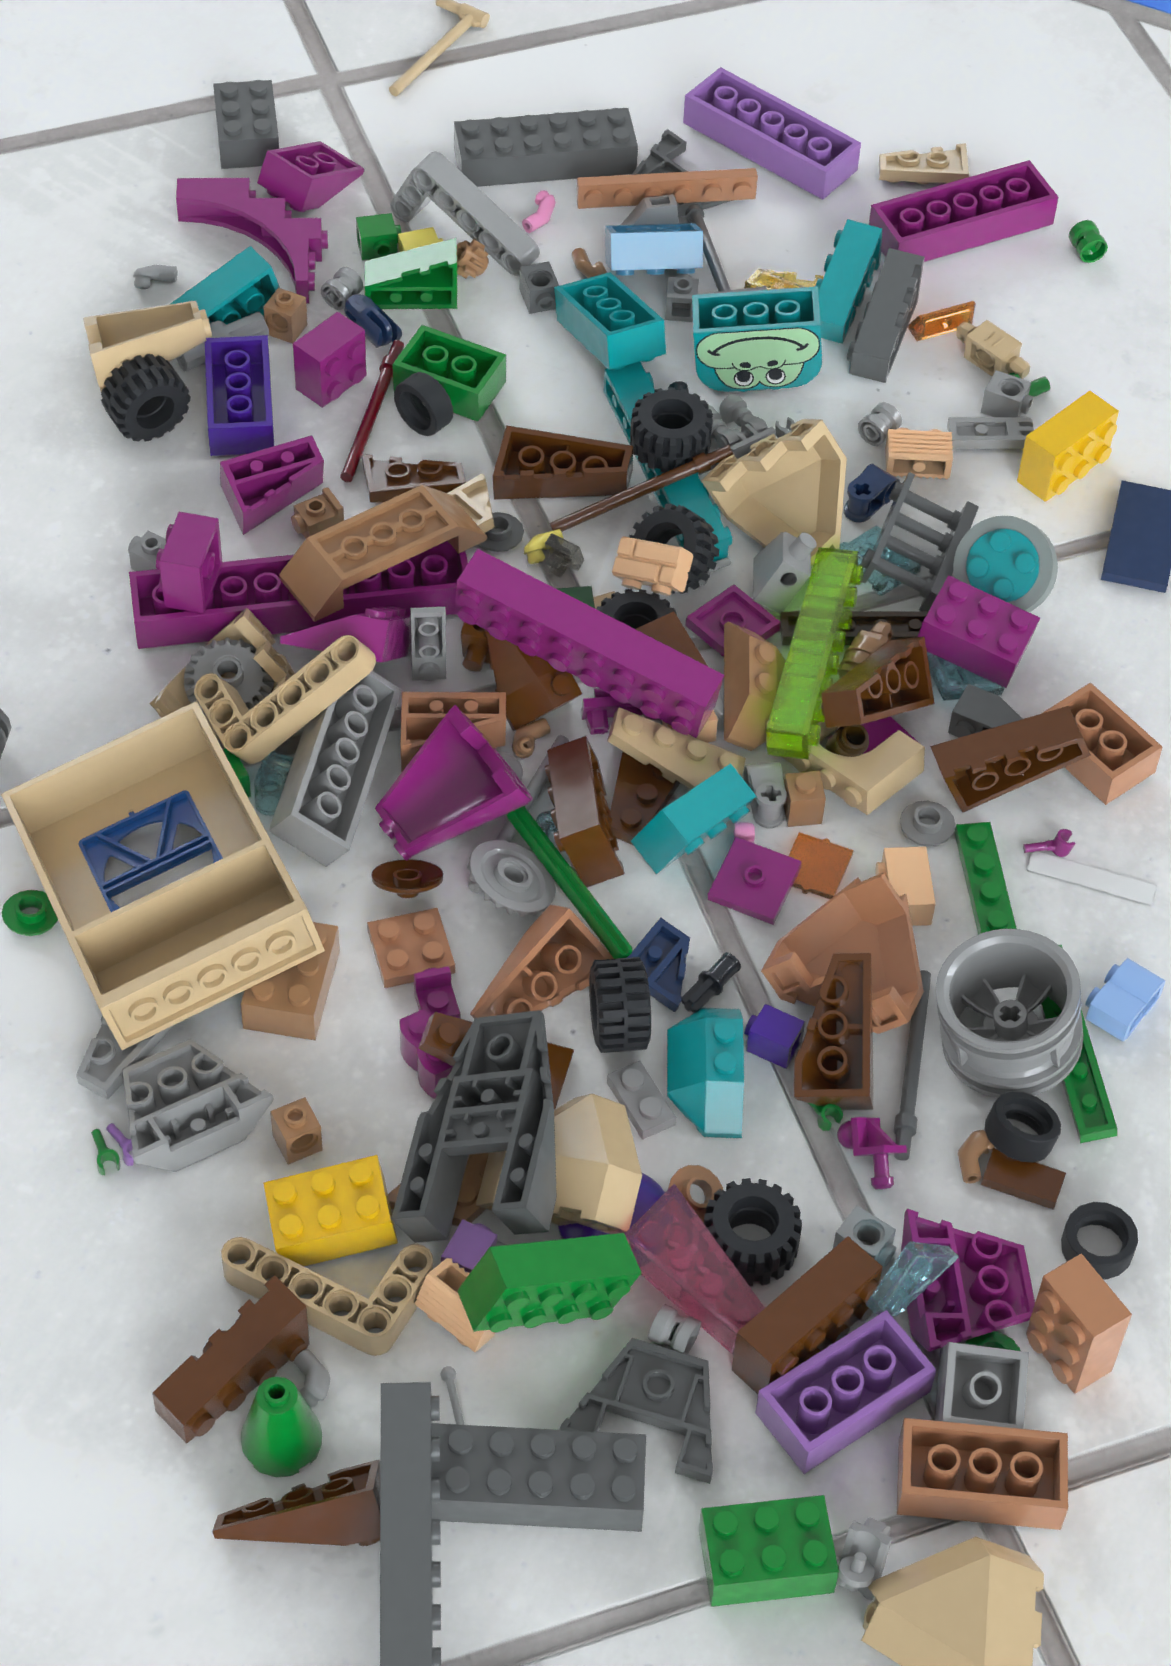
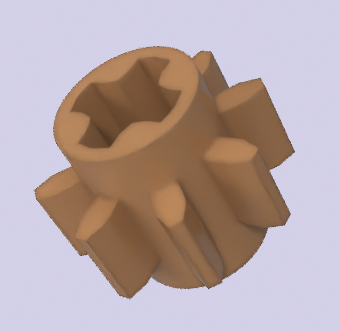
M475 239L471 243L465 240L457 244V274L467 279L469 275L475 278L484 273L489 259L487 257L488 253L484 251L485 246Z

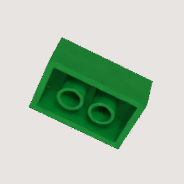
M421 325L393 363V390L395 391L397 385L414 373L422 372L429 374L447 392L453 406V413L478 422L506 383V354Z
M824 1495L701 1508L698 1530L711 1607L831 1594L835 1592L839 1570Z

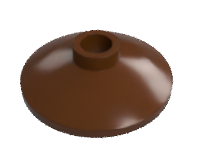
M403 859L386 862L377 866L372 871L371 877L373 884L380 889L397 893L401 898H414L418 896V893L439 886L443 881V871L437 865L427 861L413 859L406 861Z

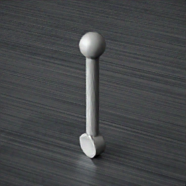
M446 1366L442 1369L440 1376L447 1384L455 1422L458 1425H464L454 1383L456 1371L451 1366Z

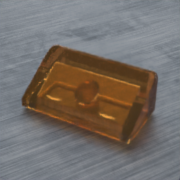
M970 301L919 315L908 325V329L916 341L956 331L962 322L972 324L976 303Z

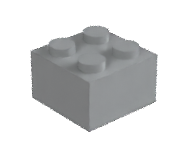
M948 1342L940 1349L934 1421L1023 1429L1029 1352Z

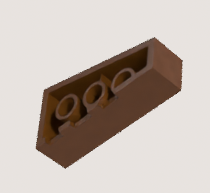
M506 425L492 476L494 500L615 495L629 487L633 471V446Z
M925 636L890 640L821 693V710L825 717L826 728L865 724L935 704Z
M583 736L548 749L549 764L545 765V772L552 785L547 790L550 800L555 807L550 812L554 825L558 829V831L553 832L557 848L560 852L566 851L578 876L586 887L624 875L623 864L615 851L619 850V846L610 825L612 816L604 797L607 795L599 760L587 737Z

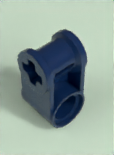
M874 464L868 465L848 485L847 494L849 500L844 505L845 517L859 523L869 520L881 507L891 501L889 495L897 481L900 482V480Z

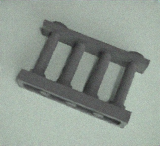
M909 472L903 483L899 481L895 483L889 495V499L893 500V503L873 550L868 548L861 561L860 566L865 569L860 581L866 584L875 569L919 591V596L924 598L919 611H929L948 575L952 576L957 547L964 535L970 530L979 506L967 501L961 512L957 510L951 512L909 491L915 474ZM903 502L946 523L947 528L951 529L950 534L946 532L944 535L900 513ZM896 525L938 546L937 550L942 552L941 556L936 555L934 557L891 536L890 533L893 526ZM886 547L928 568V573L933 575L932 579L927 578L925 580L880 558L884 548Z

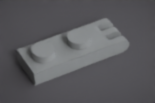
M949 417L947 424L948 432H952L953 449H1023L1026 436L1034 431L1033 420L1029 417Z

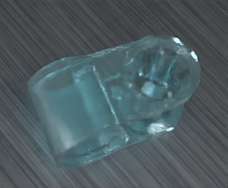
M274 750L262 760L261 766L254 777L255 806L260 813L269 816L274 815L294 757L277 754Z

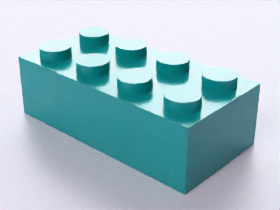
M611 272L554 287L557 321L609 370H620L629 364L640 361L649 362L655 357L666 354L664 319Z

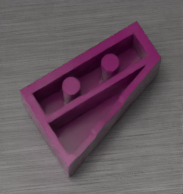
M311 435L221 461L220 485L242 534H246L323 483L324 459Z

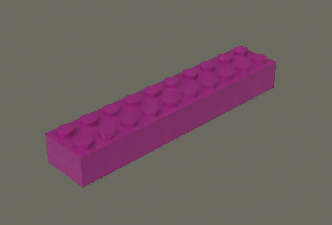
M445 541L343 589L344 608L315 622L279 578V574L293 555L223 562L204 614L165 607L163 592H159L160 569L129 572L138 649L208 642L246 608L255 615L271 634L301 631L351 615L365 613L366 608L386 607V605L406 609L405 615L409 616L410 608L445 607L446 616L456 615L454 614L457 580L468 564L466 550L458 554L452 545Z

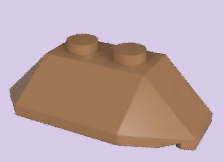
M728 621L724 624V741L752 751L766 742V722L791 704L790 666L775 645L755 632Z

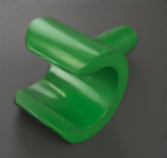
M808 1103L819 1115L817 1122L821 1130L829 1131L831 1129L832 1123L826 1116H831L837 1123H841L843 1111L839 1106L828 1104L823 1107Z
M94 1129L91 1134L98 1149V1172L101 1175H105L103 1163L109 1160L115 1162L116 1168L119 1171L120 1158L118 1153L106 1146L100 1129Z

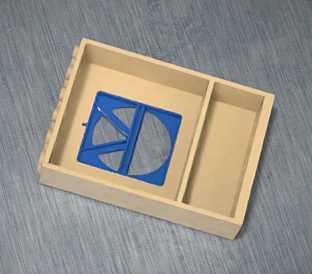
M197 701L1 794L95 1001L121 1050L325 951L307 907ZM163 822L156 858L150 859L120 844V841L133 831L146 825ZM180 823L195 829L202 835L173 849L177 826ZM212 850L213 863L121 908L111 899L130 888ZM109 857H114L134 867L105 882V869Z

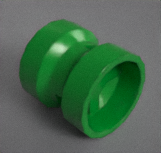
M1084 220L1071 228L1068 235L1069 240L1077 248V254L1083 262H1095L1105 255L1108 249L1107 242L1100 235L1099 229L1093 221Z

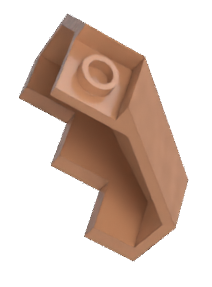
M884 873L862 882L857 877L778 940L761 970L781 1000L795 1004L798 1000L816 1007L819 992L833 954L871 953L873 1032L877 1034L909 1023L924 993L907 894L899 896Z

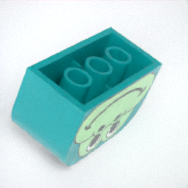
M818 286L692 295L696 372L701 382L707 387L722 392L778 390L805 385L812 381L820 372L822 367V342Z

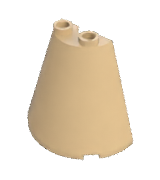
M196 301L83 318L89 341L90 356L100 391L106 387L104 384L106 379L112 377L111 372L115 368L119 369L126 360L131 361L139 355L143 358L146 354H153L154 357L159 355L170 362L207 341L206 338L212 337L205 309L199 310Z

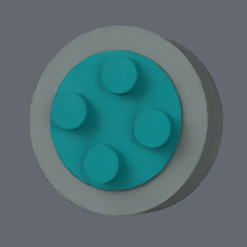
M995 516L977 523L964 535L955 553L953 571L956 579L1027 612H1031L1040 606L1050 595L1057 578L1058 562L1053 544L1037 526L1014 516Z

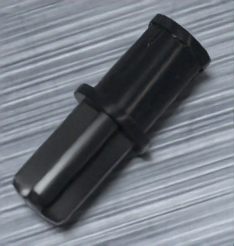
M726 952L708 971H702L698 975L699 980L681 998L684 1008L688 1012H698L714 995H720L727 981L741 969L739 960L731 953Z

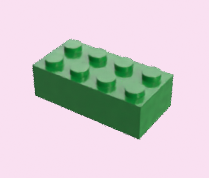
M624 1233L493 1246L488 1248L457 1291L473 1331L490 1330L496 1333L504 1331L509 1327L525 1326V1328H534L543 1323L550 1322L567 1324L582 1318L591 1317L592 1320L603 1319L613 1312V1308L619 1300L631 1290L630 1287L641 1275V1270Z

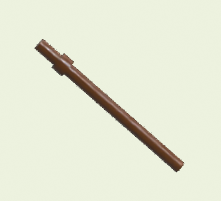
M729 445L706 455L702 452L691 457L692 461L549 524L552 531L560 529L563 532L695 473L699 475L711 470V466L733 455V452Z

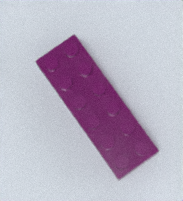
M1028 160L871 205L869 225L882 228L881 252L885 257L888 249L892 248L924 256V262L1053 225L1059 197L1032 162Z

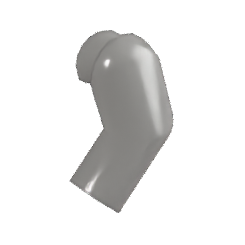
M151 265L138 268L133 275L135 277L134 286L138 289H148L151 286L150 280L176 282L177 267Z

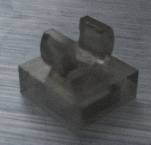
M553 533L550 534L545 542L549 553L546 566L550 567L549 573L559 578L565 573L567 566L578 571L585 561L579 546Z

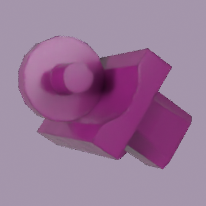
M600 688L594 689V698H584L582 700L581 719L586 720L591 735L607 733L609 730L608 718H613L618 708L640 716L643 713L640 709L629 703L616 701L609 693Z

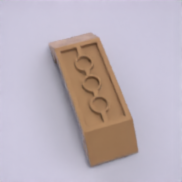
M420 485L307 537L281 571L279 578L315 622L344 608L343 589L445 541H448L459 554L486 541L487 535L450 494Z

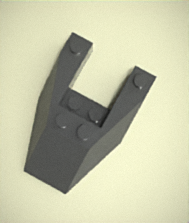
M541 1010L475 1018L453 1056V1059L456 1061L447 1078L440 1079L434 1089V1092L437 1094L434 1102L427 1112H421L416 1123L391 1218L414 1243L448 1240L470 1154L506 1151L492 1212L514 1235L549 1232L557 1190L554 1104L544 1014Z

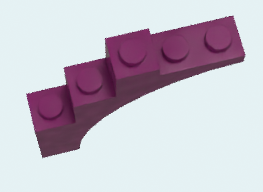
M177 178L176 203L179 222L205 223L224 227L244 234L262 244L278 257L290 274L296 294L306 297V304H309V291H315V272H310V270H316V262H322V249H328V231H322L321 218H292V210H286L285 198H257L256 190H250V178Z

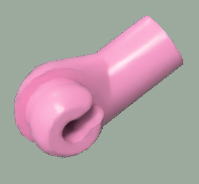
M545 190L540 191L536 195L535 203L539 206L537 212L522 221L523 228L528 233L535 231L550 221L556 202L554 196L549 195Z

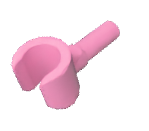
M736 822L734 840L736 837L754 843V825L749 822Z

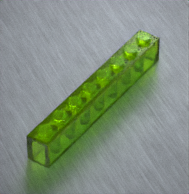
M818 547L766 729L767 755L809 760L812 746H818L820 725L818 723L825 721L821 710V693L833 684L831 675H837L839 655L837 653L844 651L846 635L843 631L844 629L849 630L852 611L849 608L856 606L858 590L855 586L862 584L863 565H858V551Z

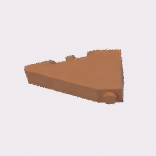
M549 905L522 936L470 1015L475 1019L537 1010L542 1011L549 1006L554 1007L562 1002V999L589 986L590 969L594 960L614 958L570 908Z

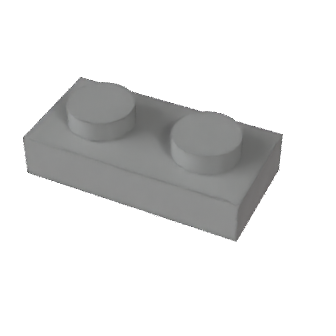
M641 1061L607 1075V1084L618 1102L625 1105L627 1116L642 1140L675 1126L676 1116Z

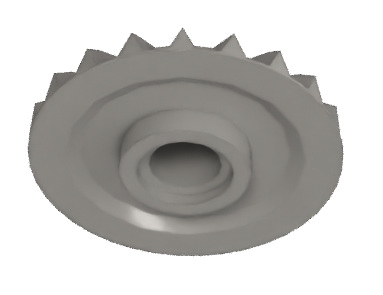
M226 637L225 640L221 641L213 639L210 644L206 646L201 645L195 655L191 654L190 661L185 666L184 687L189 701L193 703L197 701L194 688L200 677L213 673L222 678L221 675L226 672L235 673L236 676L231 679H222L239 692L247 708L250 710L272 693L274 680L254 660L253 657L257 649L253 645L244 642L242 638L231 640Z
M490 840L478 845L469 857L470 861L467 869L470 871L469 879L475 882L474 890L483 892L484 900H491L495 904L496 909L503 907L509 915L516 911L521 917H524L526 914L535 916L540 911L544 912L552 903L556 893L555 881L537 856L530 850L509 841Z

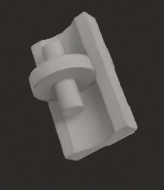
M867 1518L864 1525L853 1521L849 1528L840 1559L836 1585L846 1587L847 1590L852 1592L858 1590L865 1598L873 1600L874 1595L868 1586L882 1576L892 1538L889 1537L891 1528L888 1525L873 1518Z

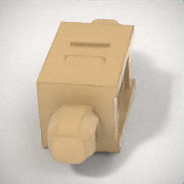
M986 320L978 327L968 322H962L957 327L956 336L965 344L964 358L990 376H993L996 370L1006 374H1019L1021 379H1024L1029 374V363L1022 357H1019L1022 343L990 321Z

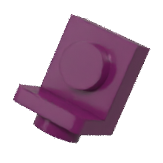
M448 966L428 968L414 974V995L419 1011L424 1009L431 1015L438 1012L461 1019L460 1010L451 984V971Z

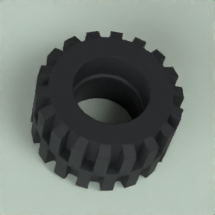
M146 354L143 358L139 355L131 361L126 360L123 362L119 369L115 368L111 372L112 377L106 379L104 382L106 387L101 391V396L103 397L101 399L102 405L118 430L127 439L132 438L133 441L137 442L142 439L145 442L151 441L154 437L160 438L164 436V433L167 431L171 432L175 428L174 426L184 419L183 414L188 412L189 406L187 404L191 398L188 394L187 386L170 362L159 355L154 357L153 354Z
M668 387V390L660 388L655 389L653 394L650 392L644 394L643 399H638L635 403L631 418L630 445L633 446V454L638 456V461L642 464L648 463V468L653 470L658 468L661 469V472H667L692 461L691 457L702 452L705 455L708 454L711 447L713 414L712 410L708 409L709 404L705 400H700V396L696 393L689 394V390L681 389L680 391L675 390L673 387Z
M665 504V508L659 505L653 507L652 514L646 511L641 516L643 521L640 524L638 522L634 524L633 528L636 532L634 535H629L630 538L667 544L674 536L683 534V548L693 554V561L683 593H688V587L693 590L700 587L699 581L701 579L705 582L710 577L707 574L709 569L714 570L717 565L713 559L719 556V549L714 545L719 542L717 536L712 533L714 529L705 519L684 506Z
M626 589L625 593L622 594L615 592L611 595V599L605 598L601 601V606L597 607V610L634 629L673 611L677 615L675 609L670 608L668 600H660L659 594L654 592L648 594L646 590L639 589V592Z
M640 957L594 960L589 975L591 1022L596 1046L601 1053L646 1050L651 1039V1001L647 972Z
M746 1178L742 1179L740 1185L732 1181L726 1184V1191L722 1189L717 1190L714 1193V1200H709L706 1207L702 1233L703 1252H706V1261L709 1266L716 1264L715 1272L719 1276H723L726 1273L729 1275L728 1281L734 1284L738 1280L745 1281V1286L753 1287L754 1281H759L761 1286L770 1283V1277L776 1280L783 1277L784 1270L789 1271L794 1264V1258L797 1257L802 1230L800 1209L798 1205L793 1206L794 1198L789 1193L782 1195V1187L774 1184L772 1187L767 1186V1180L759 1179L758 1183H751V1179ZM743 1224H754L766 1229L771 1236L763 1240L752 1241L738 1236L732 1229Z

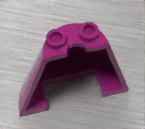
M456 705L448 711L375 807V810L382 818L379 826L392 840L396 838L397 842L394 844V847L406 861L416 854L523 807L533 799L508 763Z

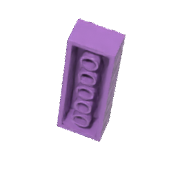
M722 67L685 95L684 124L822 200L858 170L861 142Z

